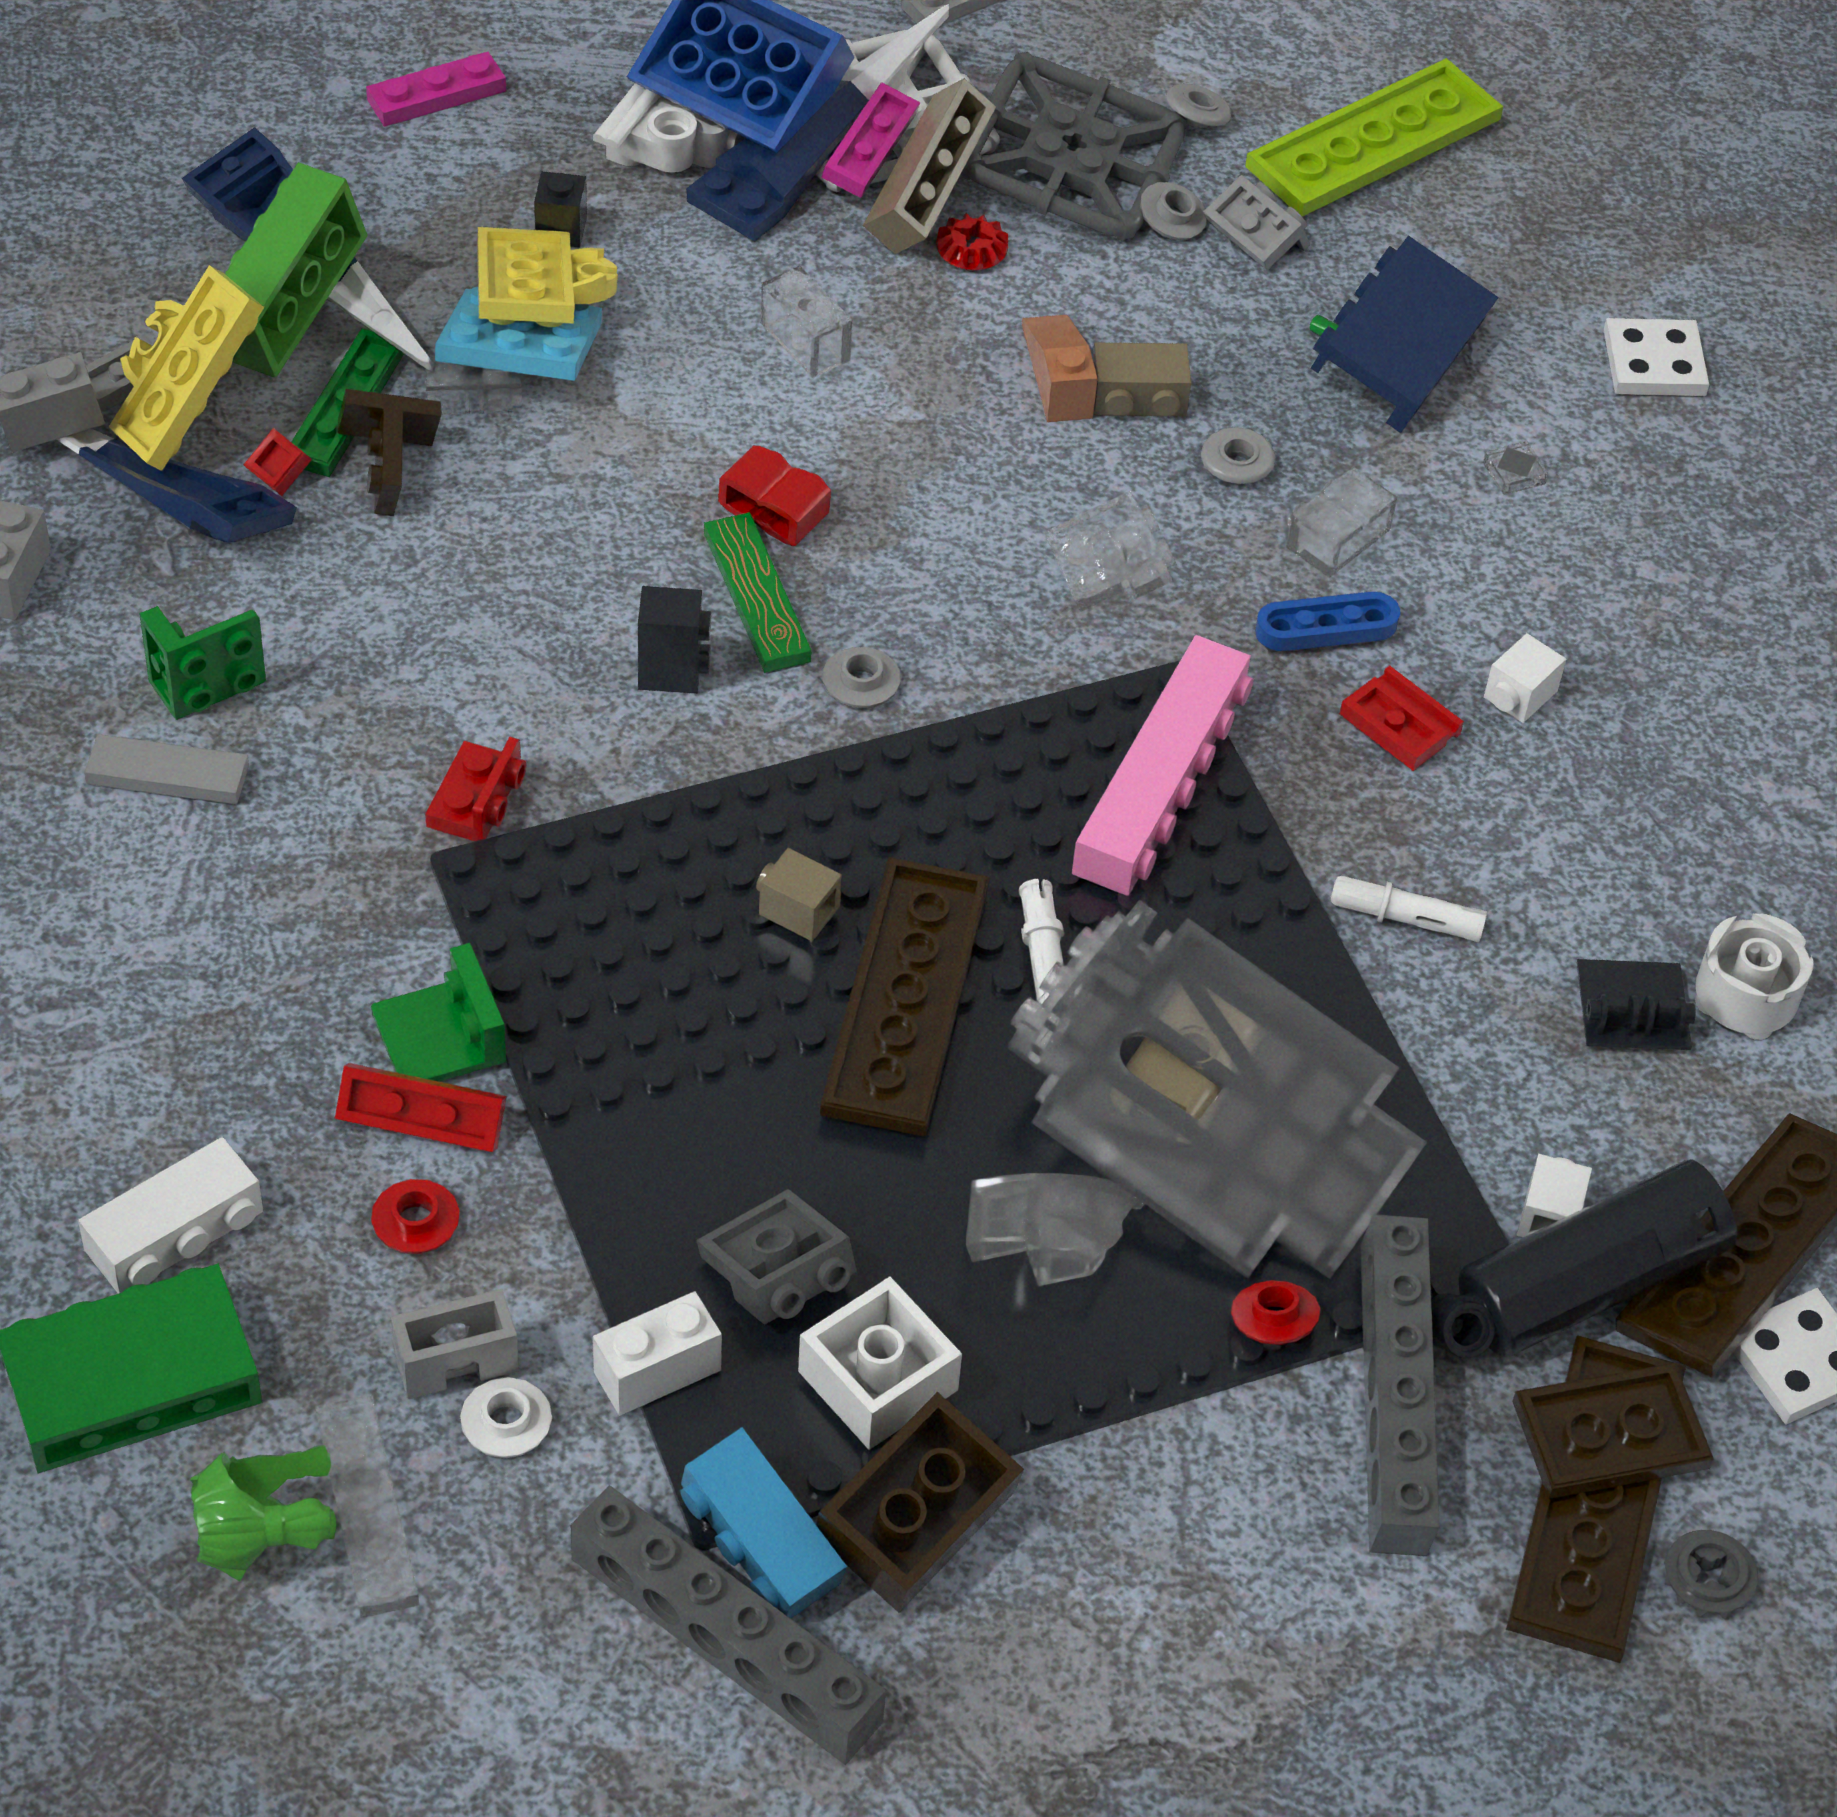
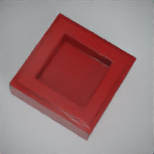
M273 428L243 465L279 495L283 496L312 459Z

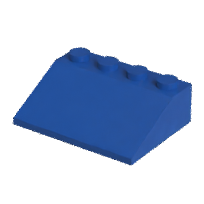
M672 0L626 77L630 81L777 153L833 95L855 57L842 34L771 0Z

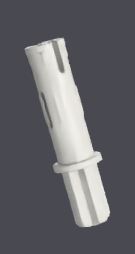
M1345 876L1337 877L1331 895V902L1334 905L1378 916V922H1382L1383 918L1475 942L1480 941L1487 913L1484 910L1393 888L1391 882H1387L1385 887Z

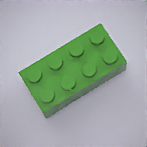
M298 162L289 177L280 183L277 195L266 212L257 218L253 231L243 247L234 253L225 275L264 306V309L258 317L255 329L246 336L235 353L233 363L276 378L367 238V232L345 178Z

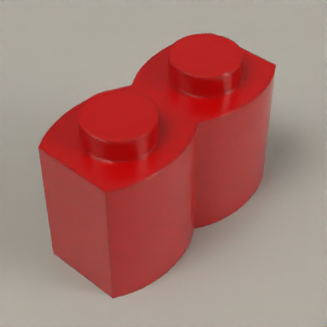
M753 445L719 478L718 502L733 515L750 512L754 523L758 524L768 535L787 545L796 546L830 510L831 489L819 475L800 468L791 467L780 453L761 446Z

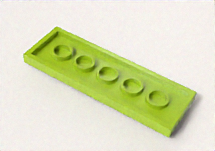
M1445 58L1247 153L1245 167L1289 207L1295 209L1303 217L1501 120L1504 106Z

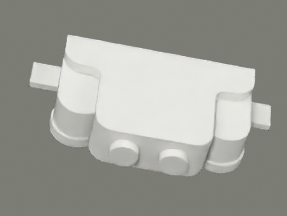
M636 83L593 135V141L606 145V159L625 166H635L642 163L658 170L672 173L686 170L692 163L705 168H713L716 166L717 157L745 139V137Z

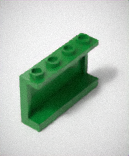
M219 1263L205 1268H190L172 1278L149 1285H134L116 1295L93 1302H78L69 1306L66 1310L37 1319H22L13 1323L10 1327L0 1329V1355L2 1363L6 1369L23 1422L37 1474L263 1403L258 1371Z

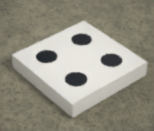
M1606 318L1604 335L1615 394L1706 396L1709 380L1696 320Z
M1815 1288L1768 1309L1733 1352L1785 1425L1837 1402V1313L1820 1290Z

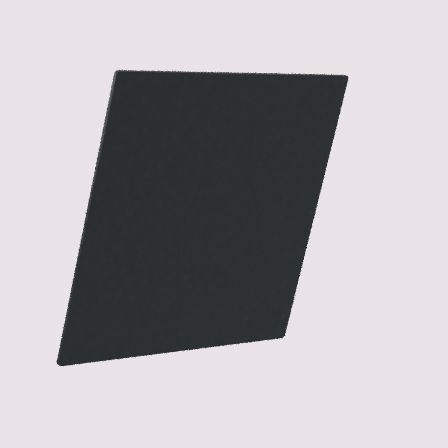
M1180 661L439 850L431 855V869L461 945L471 944L504 1022L507 1065L609 1328L696 1291L722 1334L721 1371L640 1407L692 1542L697 1549L709 1550L718 1547L715 1542V1536L718 1534L705 1517L697 1519L682 1499L680 1490L683 1489L681 1482L685 1465L743 1427L810 1518L818 1516L819 1512L897 1433L895 1432L868 1450L798 1372L800 1334L888 1277H891L962 1353L958 1391L947 1397L946 1400L1009 1456L1363 1348L1361 1244L1368 1226L1330 1279L1276 1240L1249 1278H1247L1032 1123L1060 1085L1007 1048L1038 1010L1029 946L1024 944L1021 934L1025 919L1019 887L1026 881L1038 879L1040 892L1042 891L1041 882L1043 879L1050 881L1053 886L1052 895L1056 919L1061 921L1064 931L1060 945L1065 976L1092 942L1144 979L1171 945H1173L1382 1093L1356 1130L1409 1168L1376 1215L1428 1218L1431 1299L1445 1293L1460 1296L1458 1276L1462 1268L1509 1245L1228 735L1224 740L1216 739L1213 744L1216 746L1215 754L1206 774L1197 773L1194 778L1196 787L1189 805L1186 809L1178 807L1174 814L1177 816L1176 824L1167 844H1157L1154 850L1157 852L1156 860L1150 875L1146 880L1138 878L1129 896L1072 874L1075 845L1078 837ZM787 848L842 875L840 907L813 942L759 915L760 892L756 889L758 878L765 866L770 862L775 864ZM888 857L990 877L989 889L926 1137L820 1116L821 1100ZM1105 961L1094 974L1095 977L1127 1000L1139 987V985ZM1172 978L1146 1012L1155 1020L1178 986L1174 978ZM1082 989L1070 1004L1071 1014L1074 1019L1073 1025L1063 1031L1084 1047L1090 1049L1117 1014ZM1134 1027L1107 1063L1122 1073L1146 1034ZM1266 1033L1250 1059L1275 1093L1301 1057ZM1043 1039L1031 1052V1054L1065 1078L1077 1066V1063ZM1318 1070L1287 1114L1323 1138L1351 1100L1353 1094ZM1096 1077L1067 1112L1071 1115L1175 1143L1176 1134L1159 1123L1132 1109L1127 1117L1119 1113L1109 1100V1092L1112 1088ZM1228 1094L1205 1133L1232 1151L1258 1114ZM1275 1128L1249 1165L1285 1190L1311 1152ZM1352 1137L1348 1139L1340 1150L1374 1176L1378 1174L1386 1161ZM1086 1138L1186 1211L1214 1175L1211 1172ZM1329 1166L1303 1203L1339 1228L1365 1191ZM1238 1179L1205 1225L1241 1250L1274 1204ZM789 1189L849 1237L857 1272L851 1275L849 1282L837 1292L826 1290L805 1301L803 1308L796 1316L789 1319L778 1317L764 1325L734 1299L731 1283L701 1258L697 1240ZM1291 1218L1281 1232L1316 1258L1319 1257L1328 1244L1293 1218ZM1270 1280L1291 1282L1304 1287L1316 1297L1320 1306L1319 1322L1309 1335L1296 1342L1282 1345L1263 1344L1246 1337L1237 1329L1231 1316L1233 1300L1243 1289L1255 1283ZM1268 1307V1308H1266V1309H1268V1310H1274V1311H1279V1310H1284L1285 1308H1282V1307Z

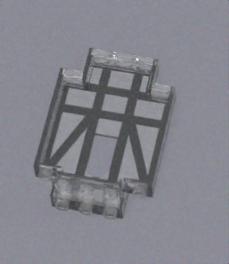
M1140 900L1127 916L1120 912H1117L1113 918L1107 915L1094 932L1085 927L1068 950V953L1073 958L1066 966L1060 962L1055 963L1039 986L1044 991V994L1037 1002L1028 997L1010 1022L1017 1030L1007 1048L1048 1077L1035 1096V1099L1042 1104L1032 1123L1245 1277L1249 1278L1276 1240L1330 1279L1368 1227L1372 1214L1376 1215L1427 1143L1374 1105L1399 1067L1188 918L1175 934L1166 929L1153 947L1142 939L1157 912ZM1137 1036L1154 1040L1222 1089L1199 1121L1132 1074L1124 1066L1120 1057V1046L1125 1040Z

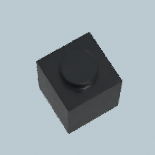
M541 171L534 200L535 230L569 232L570 247H581L587 220L586 176Z

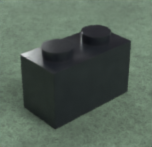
M642 586L638 616V690L698 694L699 674H709L711 644H701V641L710 640L711 611L702 610V590Z

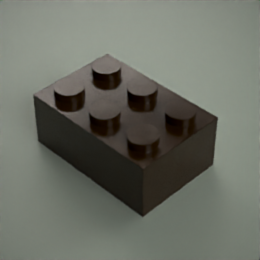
M936 1392L819 1512L816 1526L843 1562L900 1613L1015 1493L1024 1468L939 1392Z

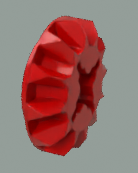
M965 213L961 220L949 217L946 226L939 227L936 246L940 256L949 264L966 270H983L999 264L1005 258L1008 252V233L1002 231L999 221L987 222L984 214L977 219L971 218ZM972 236L980 238L976 239L974 243H971L970 246L967 247L966 240H970Z

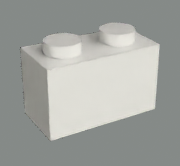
M696 1291L594 1335V1374L618 1415L621 1416L721 1371L722 1334Z

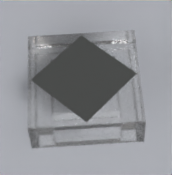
M1528 441L1485 451L1483 464L1503 495L1546 484L1548 472Z

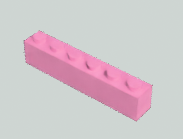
M1194 636L1078 837L1073 860V875L1129 896L1138 878L1142 880L1148 878L1156 860L1157 852L1154 850L1157 844H1167L1176 824L1177 816L1174 815L1178 807L1186 809L1189 805L1196 787L1194 778L1198 772L1206 774L1215 754L1216 746L1213 744L1217 738L1224 740L1227 737L1235 716V712L1232 710L1236 704L1244 706L1249 697L1254 681L1253 678L1247 676L1251 655L1201 636Z

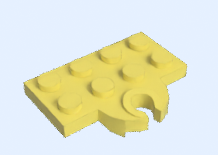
M478 227L479 319H488L490 322L499 325H508L515 321H532L544 327H558L563 323L574 324L575 304H592L605 301L617 292V266L604 258V248L571 250L569 232Z
M210 265L185 305L172 300L155 301L156 311L146 319L145 323L151 329L159 332L157 340L152 346L135 337L129 356L126 355L120 358L124 375L134 387L112 420L109 428L147 464L162 471L169 459L178 452L182 438L194 419L205 409L207 398L220 377L224 376L230 369L233 357L242 342L255 329L258 317L264 306L227 275Z

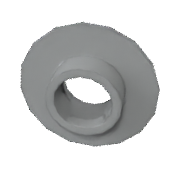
M1183 83L1173 85L1166 92V100L1170 107L1178 114L1184 116L1187 124L1198 128L1227 124L1231 119V109L1227 102L1207 88Z
M1157 182L1148 186L1141 195L1140 208L1144 220L1153 230L1164 237L1174 240H1189L1199 235L1206 226L1207 219L1203 213L1205 208L1202 202L1194 193L1183 186L1171 182ZM1167 204L1175 206L1182 213L1172 210Z
M1239 427L1225 428L1211 434L1203 443L1201 451L1203 464L1212 475L1226 482L1237 484L1254 483L1265 478L1273 470L1276 458L1272 445L1264 436L1250 429ZM1229 456H1241L1247 460L1236 461L1229 458Z
M851 647L841 650L830 657L823 668V684L829 695L841 704L853 708H872L884 704L895 695L901 683L900 670L895 661L884 652L870 647ZM855 671H866L871 673L873 676L868 678H857L851 675V673Z

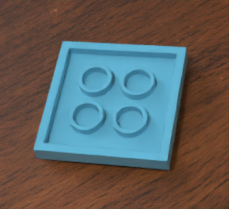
M478 287L465 289L435 344V361L575 381L601 326L602 308L589 306V304H575L574 324L563 323L558 327H544L532 321H515L512 324L499 325L490 322L488 319H479Z

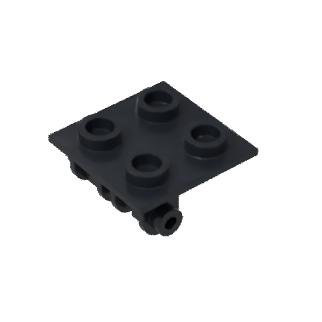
M1577 959L1586 1046L1691 1050L1689 1024H1694L1696 1008L1694 1003H1686L1680 963Z

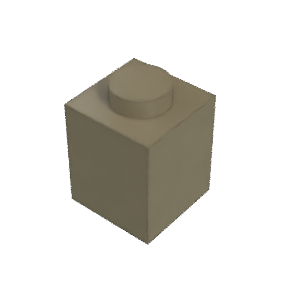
M787 848L775 864L770 862L765 866L758 878L756 889L760 892L759 915L813 942L840 907L842 875Z

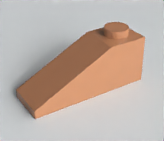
M1068 315L1022 318V328L1047 422L1093 419L1098 377L1089 345Z

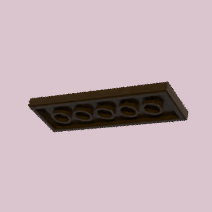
M888 857L821 1100L820 1116L926 1137L989 889L990 877Z
M1791 1113L1784 1118L1723 1191L1732 1209L1737 1228V1242L1734 1247L1634 1296L1616 1318L1617 1332L1713 1378L1837 1226V1134ZM1707 1210L1699 1220L1708 1232L1711 1233L1715 1231L1709 1210Z
M1577 1335L1572 1348L1565 1382L1674 1362ZM1676 1363L1683 1380L1686 1366ZM1662 1478L1550 1499L1547 1497L1541 1480L1506 1630L1621 1663L1629 1634Z

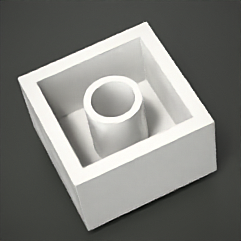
M888 1277L800 1334L798 1372L870 1450L900 1430L936 1392H939L946 1399L958 1391L962 1353L891 1277Z

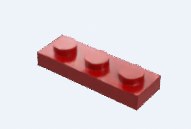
M348 1063L343 1068L335 1119L494 1152L498 1149L507 1096Z

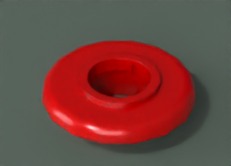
M409 1179L393 1184L379 1195L372 1208L371 1222L376 1236L387 1247L403 1254H423L438 1249L451 1239L458 1227L460 1209L455 1196L443 1185L430 1180ZM411 1207H422L430 1212L426 1218L419 1221H409L400 1216L403 1211Z
M1274 1280L1255 1283L1243 1289L1233 1300L1231 1316L1237 1329L1246 1337L1263 1344L1275 1345L1296 1342L1306 1337L1318 1324L1320 1306L1316 1297L1308 1290L1291 1282ZM1268 1307H1282V1308H1285V1309H1284V1310H1279V1311H1274V1310H1268V1309H1266V1308H1268Z

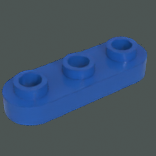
M1362 592L1272 602L1260 609L1257 616L1255 634L1262 645L1275 651L1381 641L1388 639L1396 632L1400 617V607L1391 596L1381 592Z

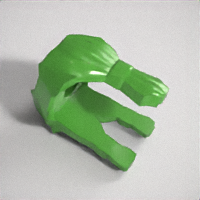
M317 1445L304 1452L297 1451L286 1453L285 1455H256L238 1460L233 1456L229 1459L224 1451L204 1470L191 1477L190 1481L193 1483L191 1489V1498L194 1504L193 1517L199 1535L197 1544L200 1546V1552L196 1560L219 1569L232 1578L241 1581L246 1570L267 1547L284 1546L287 1543L315 1550L321 1541L334 1539L336 1515L329 1506L323 1505L315 1498H306L284 1505L279 1500L270 1496L287 1479H297L305 1476H328L331 1469L330 1453L327 1452L325 1445Z

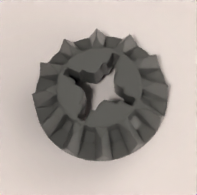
M1696 1530L1686 1533L1671 1545L1664 1561L1666 1570L1665 1585L1671 1586L1675 1591L1678 1604L1686 1602L1695 1607L1699 1617L1707 1612L1719 1613L1722 1618H1725L1731 1611L1738 1608L1744 1609L1757 1587L1758 1571L1753 1557L1739 1541L1722 1532ZM1722 1564L1724 1565L1718 1583L1714 1580L1708 1581L1706 1584L1703 1582L1701 1584L1697 1583L1701 1568L1709 1571L1713 1568L1717 1569Z

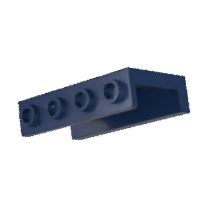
M1409 235L1397 250L1391 246L1388 247L1374 268L1380 272L1377 277L1371 272L1368 273L1354 296L1359 298L1358 302L1355 303L1348 299L1333 321L1339 325L1338 328L1334 330L1328 326L1313 347V350L1318 352L1319 355L1310 368L1319 373L1327 361H1331L1395 405L1396 408L1386 423L1402 433L1499 298Z

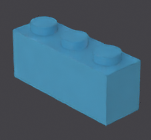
M743 1427L685 1465L681 1482L683 1489L680 1490L684 1503L697 1519L705 1517L718 1534L715 1536V1542L720 1552L731 1565L736 1566L740 1563L752 1580L749 1584L752 1591L792 1619L841 1584L847 1568L846 1564Z

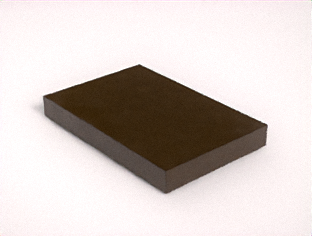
M1676 1363L1515 1391L1512 1400L1548 1499L1708 1470L1711 1468L1714 1460Z

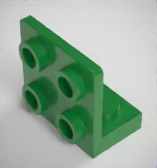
M158 606L139 613L148 681L175 720L194 712L203 711L209 706L236 694L248 692L266 681L260 617L255 610H249L186 637L180 625L176 621L170 623Z
M470 943L450 948L451 971L444 972L445 983L375 1002L371 1005L372 1016L396 1073L441 1082L506 1062L505 1025Z

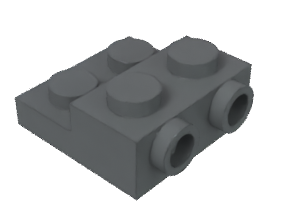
M789 1189L697 1240L701 1258L731 1283L734 1299L764 1325L778 1317L789 1319L796 1316L803 1308L805 1301L826 1290L829 1292L841 1290L847 1285L851 1275L857 1272L849 1237Z

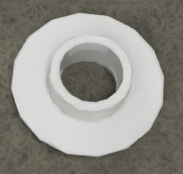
M507 1377L490 1380L475 1388L464 1401L460 1419L463 1434L473 1447L488 1456L511 1458L526 1454L542 1442L548 1434L552 1414L550 1403L539 1388L526 1380ZM501 1407H513L522 1413V1416L517 1421L509 1424L497 1423L490 1418V1415Z

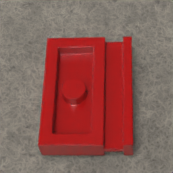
M1390 665L1385 668L1382 676L1372 678L1344 699L1339 715L1412 771L1443 749L1450 738L1453 736L1457 738L1461 735L1464 723L1463 720Z

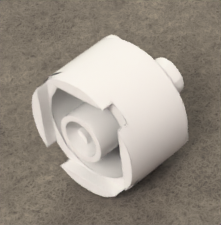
M1753 914L1751 919L1735 921L1737 916L1722 921L1711 934L1696 978L1697 995L1695 1002L1701 1012L1710 1015L1723 1026L1742 1032L1749 1038L1763 1040L1768 1038L1773 1031L1787 1025L1795 1016L1813 970L1812 956L1809 958L1804 947L1806 940L1802 934L1786 921L1767 914Z

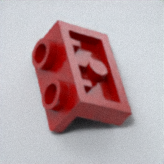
M509 737L502 751L463 741L425 813L426 827L471 841L486 839L492 826L499 827L507 810V797L512 788L519 789L526 772L527 763L526 760L521 759L520 739Z

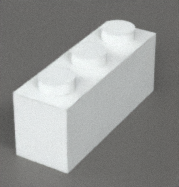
M221 1137L78 1219L84 1251L118 1294L134 1285H147L155 1280L160 1272L184 1258L197 1256L209 1243L232 1230H240L246 1227L257 1215L262 1213L263 1207L259 1180L227 1141Z

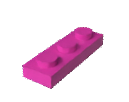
M489 51L366 86L367 101L383 126L386 127L506 92V77Z
M881 82L825 165L822 178L862 198L916 116L920 102Z

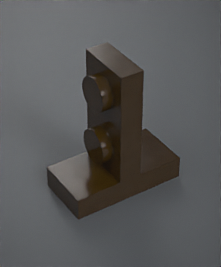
M353 389L345 390L338 417V434L368 438V456H375V465L370 464L367 478V493L375 494L374 514L394 516L402 488V442L433 446L441 418V401Z

